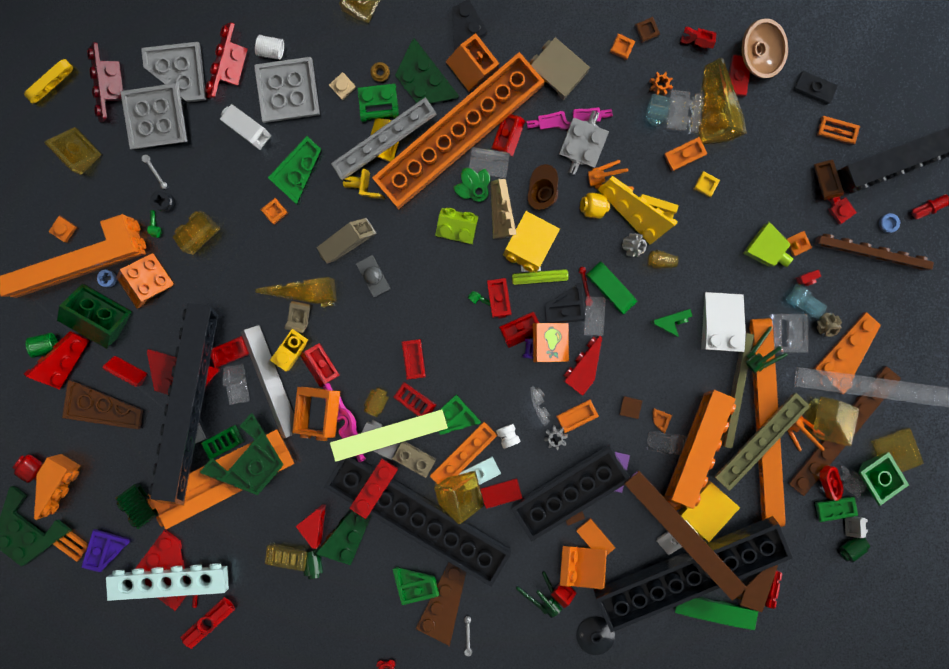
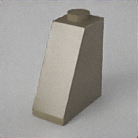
M363 218L349 222L316 248L319 251L320 257L328 264L336 261L377 233L368 219Z

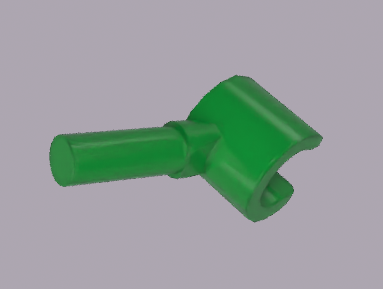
M150 210V225L147 232L152 237L159 238L161 228L155 226V210Z
M476 291L471 292L468 296V299L474 304L480 300L491 306L490 300L482 297Z

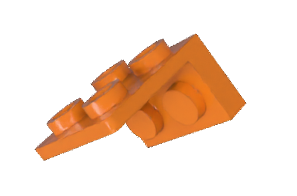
M153 253L120 269L116 276V279L137 309L144 306L147 299L173 286L172 280Z
M563 546L560 586L604 589L607 551Z

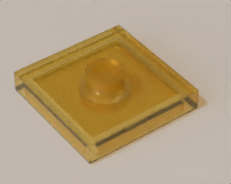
M908 427L872 441L877 455L890 452L901 472L924 464L912 431Z

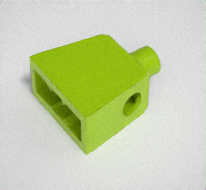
M770 222L763 225L743 252V254L768 267H773L778 262L788 267L793 261V258L786 253L791 244Z

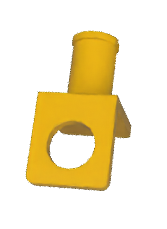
M362 169L361 177L348 176L344 179L348 182L343 181V187L358 188L359 195L363 197L385 199V196L382 194L368 192L370 172L366 169Z

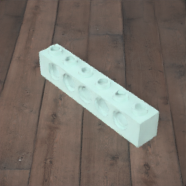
M221 563L210 564L209 567L191 565L190 568L183 569V566H173L171 570H163V567H155L151 571H144L143 568H138L126 573L125 570H115L106 577L107 601L225 593L229 589L227 566H221ZM203 574L210 577V583L204 582ZM183 576H188L191 579V584H186ZM164 577L171 579V585L165 584ZM145 578L151 580V587L145 584ZM126 579L132 582V588L127 587Z

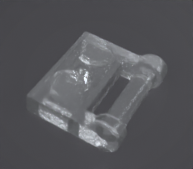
M772 314V320H774V349L782 346V320H787V347H782L778 352H808V314Z

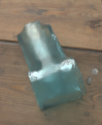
M796 284L786 298L790 305L802 309L815 319H819L827 308L826 304L812 296L811 292L800 284Z

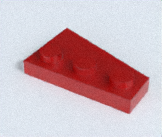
M72 331L68 332L53 346V350L45 357L42 356L37 361L38 364L31 370L28 369L24 375L60 390L89 340Z

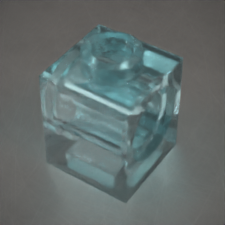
M652 94L649 99L645 120L649 121V124L656 126L664 124L667 119L671 98Z

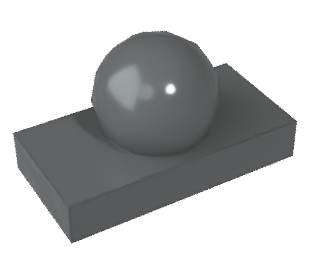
M373 255L356 263L374 298L391 289Z

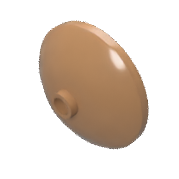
M760 19L753 22L744 34L742 40L743 61L747 69L756 77L770 78L775 76L782 70L787 60V37L783 28L776 21Z

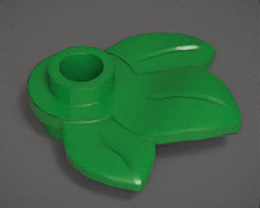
M463 168L461 173L463 183L453 187L456 194L463 199L472 198L476 202L486 200L489 195L487 187L490 183V175L487 170L482 169L477 174L473 169ZM477 189L483 191L481 195L475 193Z

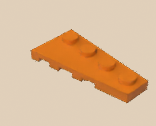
M864 312L813 369L838 392L844 394L881 325L871 315Z

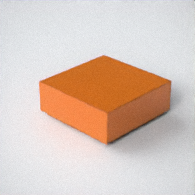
M618 33L610 53L627 60L636 41Z
M276 198L261 209L273 225L288 214Z

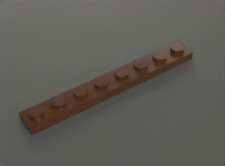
M883 366L820 444L824 447V451L817 447L787 484L802 496H805L820 478L821 469L826 465L830 466L900 381L901 377L887 366Z

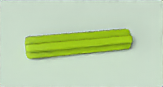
M566 269L538 271L537 273H513L512 283L517 285L567 281L569 275Z

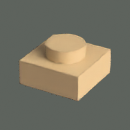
M343 72L329 84L341 100H344L356 89V86Z

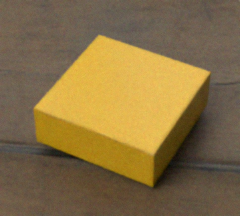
M703 171L693 189L710 198L720 180Z

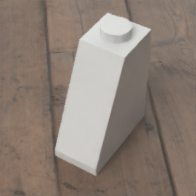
M231 104L222 111L220 120L257 149L261 150L271 137V134L264 127Z

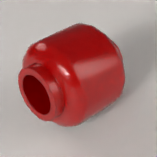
M27 454L25 456L21 455L12 468L15 469V476L26 483H30L33 479L37 480V473L43 463L34 456Z

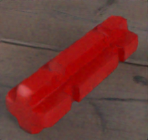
M780 571L775 573L765 606L771 609H775L777 604L776 599L778 598L781 584L779 581L782 579Z

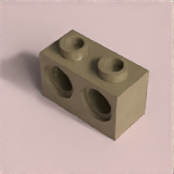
M406 441L401 442L392 458L425 478L436 461V458Z

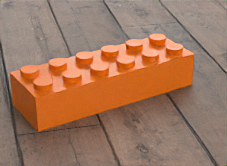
M716 390L704 393L664 498L667 501L689 509H694L695 506H698L701 500L700 491L708 482V477H706L708 470H711L715 463L713 457L722 445L721 436L723 433H726L729 427L728 418L735 411V398Z

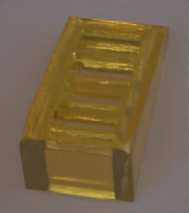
M278 544L268 545L265 564L305 571L307 551ZM296 555H298V562H297V564H295V562H296Z

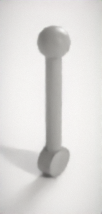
M143 155L142 161L147 163L159 181L160 188L166 189L167 183L163 182L150 162V157Z
M466 616L464 618L466 623V649L464 654L470 656L472 654L470 649L471 618Z

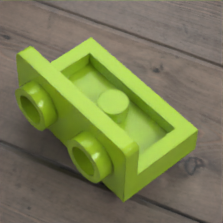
M441 208L435 236L473 244L478 216L471 212H458L453 208Z

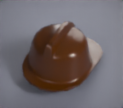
M548 164L540 165L531 175L528 202L535 209L549 208L558 199V173L553 166Z

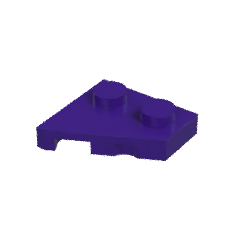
M94 529L81 568L101 572L130 542V539Z

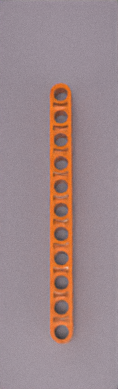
M771 318L750 320V334H754L752 349L770 326L773 328ZM773 329L755 355L760 353L764 357L774 350ZM774 354L772 357H770L769 359H767L766 362H768V361H770L771 359L775 358V354ZM775 363L760 372L754 373L752 371L756 432L778 410ZM779 439L758 461L762 520L773 516L780 527H785L781 442Z

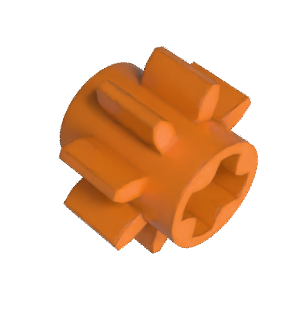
M656 72V79L651 78L649 80L653 84L649 90H654L656 92L655 96H658L659 93H663L666 96V89L672 90L673 86L669 84L673 78H668L666 76L667 72L663 75ZM659 81H660V83H663V82H664L665 85H664V86H662V85H659V86H658V82H659Z

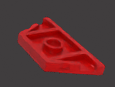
M148 349L147 356L154 391L168 395V388L173 383L172 368L176 366L177 358ZM209 366L206 386L219 373V368Z

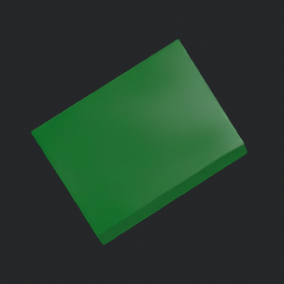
M890 452L867 460L860 467L859 474L878 506H881L909 486Z

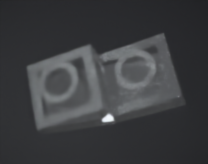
M532 385L529 387L531 401L538 418L545 426L550 422L548 417L551 416L544 406L542 408L539 407V405L545 402L543 399L545 394L539 387L535 388Z

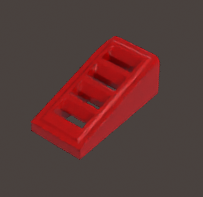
M405 382L393 397L418 417L432 413L437 406ZM407 389H408L410 392L408 393V395H407V396L405 397V399L403 400V399H402V396L404 395V393H405V392L407 391ZM413 394H414V395H415V398H414V399L412 400V402L409 404L408 401L411 399V397H412ZM421 399L422 402L419 404V406H418L417 409H416V408H415V405H416L417 402ZM427 404L428 406L426 407V409H425V410L423 411V413H422L421 410H422V409L424 408V406Z

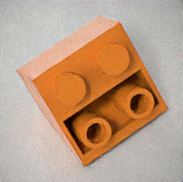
M476 33L463 42L446 60L447 65L468 92L499 70V62Z

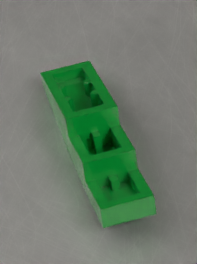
M703 597L676 606L675 613L750 630H755L759 612L747 607L724 601L718 602Z

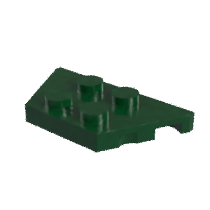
M414 38L395 77L415 103H418L425 97L430 104L441 103L451 99L457 100L459 98L457 92Z

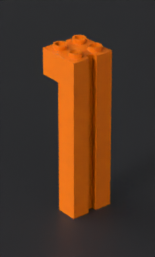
M123 214L100 221L106 238L105 241L1 275L0 296L18 298L146 255L144 250L146 249L144 239L140 238L138 221Z
M278 429L267 434V438L284 464L279 471L295 464ZM253 442L215 461L228 471ZM201 467L189 474L184 505L160 503L152 500L151 495H149L150 498L147 500L151 509L156 508L159 514L156 517L159 525L168 529L242 491V489L200 473L203 468Z

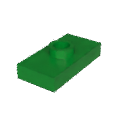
M854 496L844 497L838 501L826 500L815 502L819 522L858 516Z

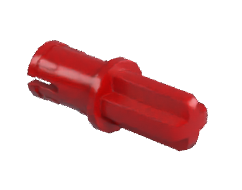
M944 194L934 200H927L925 204L912 209V216L915 219H919L928 214H935L937 210L949 206V196Z

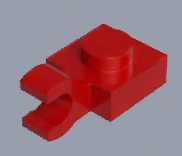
M691 27L684 28V33L690 36H682V43L688 44L695 41V44L702 48H714L716 32L698 28V30H694Z
M839 196L828 199L833 205L828 210L838 224L844 223L857 213L846 197L840 199Z

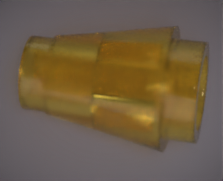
M656 249L650 252L648 263L653 268L677 267L678 256Z

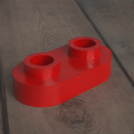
M826 465L821 469L819 477L826 497L830 500L838 501L843 495V484L838 469Z

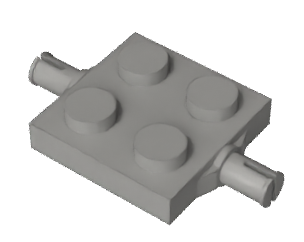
M592 110L588 121L572 118L559 154L568 157L572 161L568 172L576 175L579 164H586L595 168L609 131L599 128L595 124L600 114Z

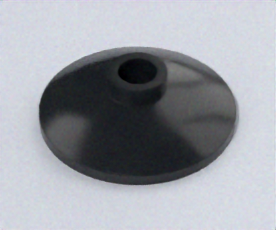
M589 617L577 629L578 644L588 654H604L614 643L615 632H610L606 620L602 617ZM599 635L600 638L599 640L595 641L593 640V636Z

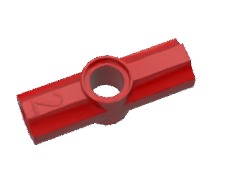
M225 597L221 599L180 636L183 644L190 649L196 646L235 610L232 602ZM204 619L210 620L212 627L206 626Z

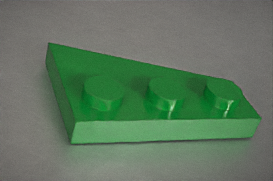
M306 136L268 177L296 204L321 152V148Z

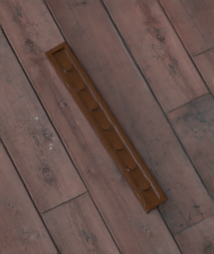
M639 470L624 483L732 601L747 589L746 585Z

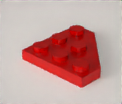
M165 529L135 569L143 568L144 571H151L152 568L163 567V570H171L173 566H183V569H185L181 553V540ZM164 577L165 584L171 585V579ZM145 578V584L151 587V580ZM187 595L157 598L176 611Z

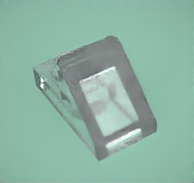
M238 364L224 367L223 386L227 388L229 405L250 401L244 365Z

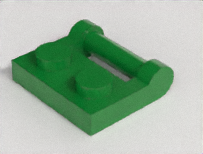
M396 84L358 88L361 122H367L368 119L393 117L395 119L399 116ZM392 105V109L366 112V107Z

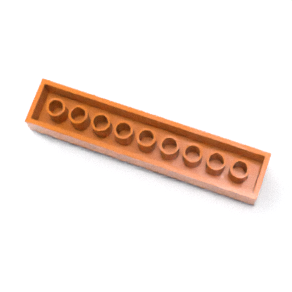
M520 52L517 53L374 175L372 179L399 210L544 86L545 81Z

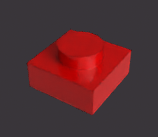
M819 269L796 277L798 285L805 284V286L816 283V279L821 277Z
M559 582L551 596L566 608L577 593L570 586H560Z

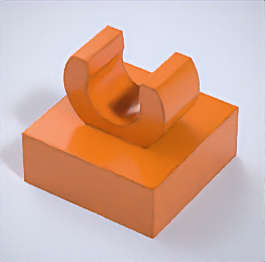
M805 231L786 239L791 244L789 249L793 257L812 248Z

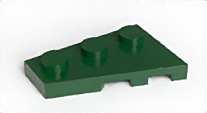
M350 509L340 520L335 530L329 533L324 543L314 551L315 554L351 565L372 515L369 514L365 519Z

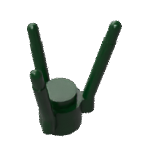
M771 326L763 334L752 351L746 355L748 359L745 363L754 373L762 371L764 368L788 355L783 353L766 362L767 359L780 351L782 346H778L764 357L760 353L755 355L773 329Z
M542 572L544 580L552 594V592L554 591L553 586L549 578L547 577L546 572ZM516 587L517 591L551 618L561 612L562 607L554 598L549 597L546 599L537 590L536 593L543 601L541 605L520 587Z

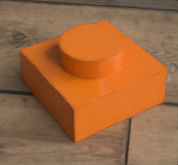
M58 216L48 232L67 243L77 227L65 218Z

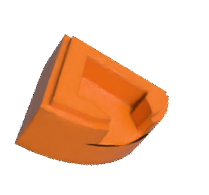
M653 408L652 419L655 426L660 431L666 433L672 415Z

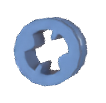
M102 270L97 275V282L104 287H112L117 281L116 274L110 270ZM108 273V276H111V280H108L107 284H105L106 281H103V277H106Z

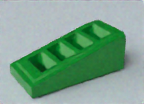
M236 425L201 444L207 456L211 459L238 446L244 440ZM228 433H231L235 441L233 444L228 436ZM222 436L225 437L229 446H225L221 438ZM216 439H218V441H219V443H220V445H221V447H222L221 450H219V448H218V446H217V444H216V442H215ZM209 443H212L216 453H212L208 445Z

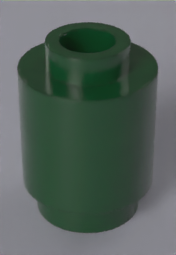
M853 537L840 547V554L845 561L854 563L868 552L870 544L865 538Z
M315 550L303 552V557H301L303 574L308 576V579L319 578V574L323 573L321 556L315 554Z

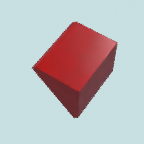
M326 504L319 506L295 526L312 549H317L322 543Z

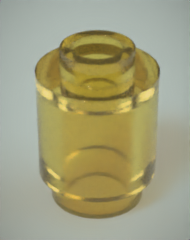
M378 387L376 390L371 389L363 411L378 417L389 398L386 395L387 392Z

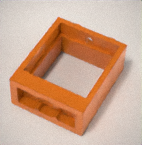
M297 387L292 433L300 434V438L310 439L311 436H316V440L327 441L328 438L335 437L340 391ZM311 396L326 398L323 431L308 428Z

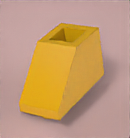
M291 329L270 361L284 371H290L300 357L308 339L294 329Z

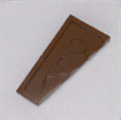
M68 380L62 418L140 429L142 409Z
M448 562L437 584L439 596L430 598L416 626V630L448 646L451 643L466 576L464 570Z

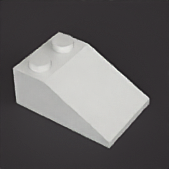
M705 292L701 349L744 352L746 334L744 295Z

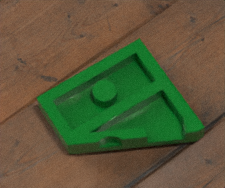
M455 395L440 409L443 411L448 428L438 432L442 435L477 425L481 421Z
M399 567L393 569L402 605L439 596L435 576Z

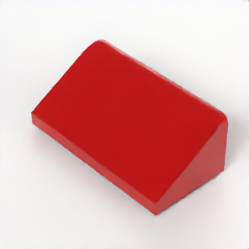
M510 114L500 123L491 149L513 156L525 120L520 116Z
M534 312L499 327L508 348L524 342L525 339L533 338V323H539Z
M320 343L300 355L320 387L339 376Z
M117 356L112 357L102 367L103 370L134 387L142 386L147 377L145 371Z
M517 478L480 489L486 509L522 499Z

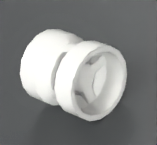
M514 424L496 430L498 437H501L503 449L521 442L519 436L515 434Z

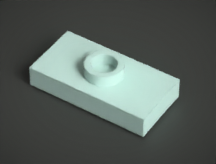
M492 456L462 471L459 476L468 491L500 475L501 472Z

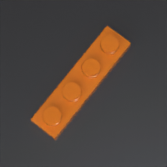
M483 422L430 477L444 489L498 435Z

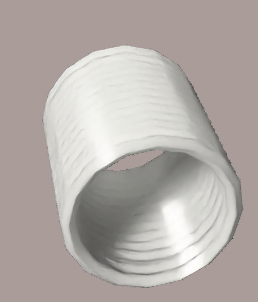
M258 35L255 43L256 56L280 60L284 51L283 39Z

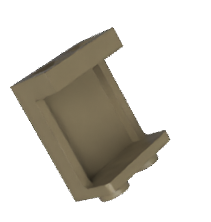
M555 37L552 41L548 40L542 47L544 51L539 56L536 54L529 63L542 79L558 92V96L564 100L589 72L590 67Z

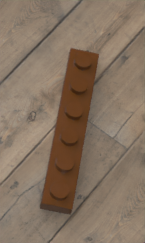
M831 234L815 237L814 245L924 271L933 269L934 262L928 261V257L916 255V257H911L909 253L903 251L893 253L890 252V248L878 247L876 249L871 247L872 244L860 242L859 245L853 243V240L848 238L834 239V235Z

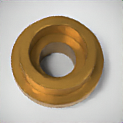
M378 62L371 67L370 73L375 81L383 82L388 79L390 71L385 63ZM383 70L384 73L383 75L379 76L377 75V71Z

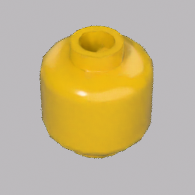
M587 193L580 202L581 212L589 218L600 219L610 209V202L607 201L604 194Z

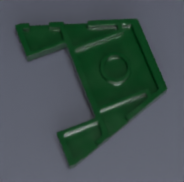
M251 413L240 427L255 439L254 442L228 471L211 458L200 473L258 495L284 464L257 419Z
M10 486L0 516V551L22 567L59 541L60 538L70 533L71 529L60 520H55L46 534L41 532L17 513L27 495L17 487Z

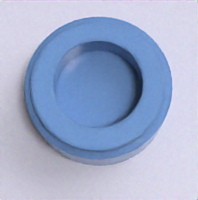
M892 213L883 215L879 220V227L885 233L895 232L900 226L898 216Z

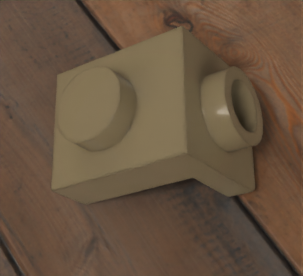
M291 301L285 329L290 331L294 329L298 333H303L308 325L310 304Z

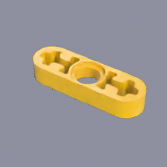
M66 59L59 61L25 91L24 96L30 103H37L73 71V66Z

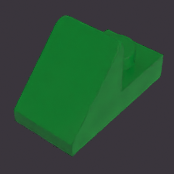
M687 309L652 320L651 323L670 335L679 337L675 322H677V325L686 323L688 318L693 315L691 309Z

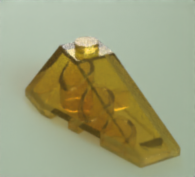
M719 58L705 65L703 82L705 94L704 101H701V108H703L702 119H699L702 143L731 141L747 134L744 115L724 59Z
M331 277L304 280V283L292 282L287 283L286 286L275 285L255 289L256 293L321 304V307L333 306L332 302H337L335 282Z

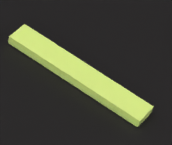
M439 410L331 442L330 446L334 460L337 462L441 431L448 427L443 411Z

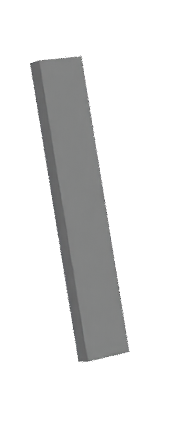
M425 97L331 164L339 178L344 180L437 114Z
M260 326L241 331L282 439L296 434L292 433L294 413L275 364L270 361L272 356Z

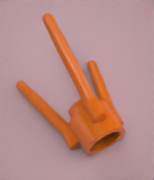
M620 160L601 167L592 168V171H588L590 186H595V189H599L603 185L602 182H605L606 176L628 172V168L609 172L602 171L619 164Z
M803 416L787 430L798 451H802V448L793 430L795 432L801 430L821 451H824V447L804 428V424L823 437L825 433L807 421Z

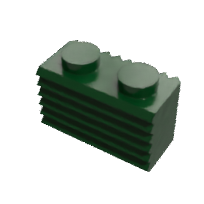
M139 483L134 484L115 498L118 501L116 503L118 508L122 512L125 511L129 517V523L137 529L143 527L159 515L156 508L151 509L147 500L149 496Z

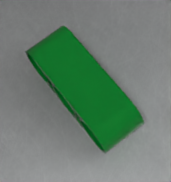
M601 261L586 274L590 281L621 314L624 315L638 302Z

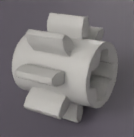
M630 233L629 236L625 237L622 246L627 251V256L640 257V254L645 252L647 243L642 239L643 235Z
M554 425L552 431L546 430L549 437H545L544 441H549L548 448L554 446L559 450L561 444L566 446V442L563 439L568 438V434H563V427L556 429ZM554 434H557L559 441H555V438H553Z

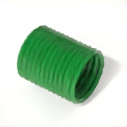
M53 333L27 338L25 345L28 355L31 358L47 355L53 350L57 339Z

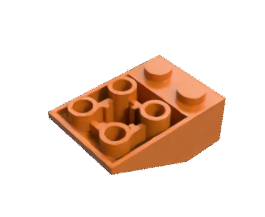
M63 454L46 458L37 473L35 520L53 515L58 510V502L68 493V486L71 481L73 482L78 477V469L81 465Z

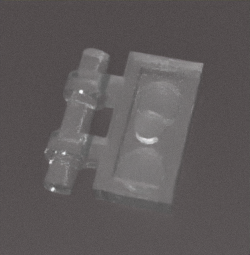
M671 90L666 129L686 131L687 124L692 125L691 132L698 133L702 122L700 114L704 104L702 101L703 94L696 93L695 99L690 100V92ZM689 107L693 108V117H688Z

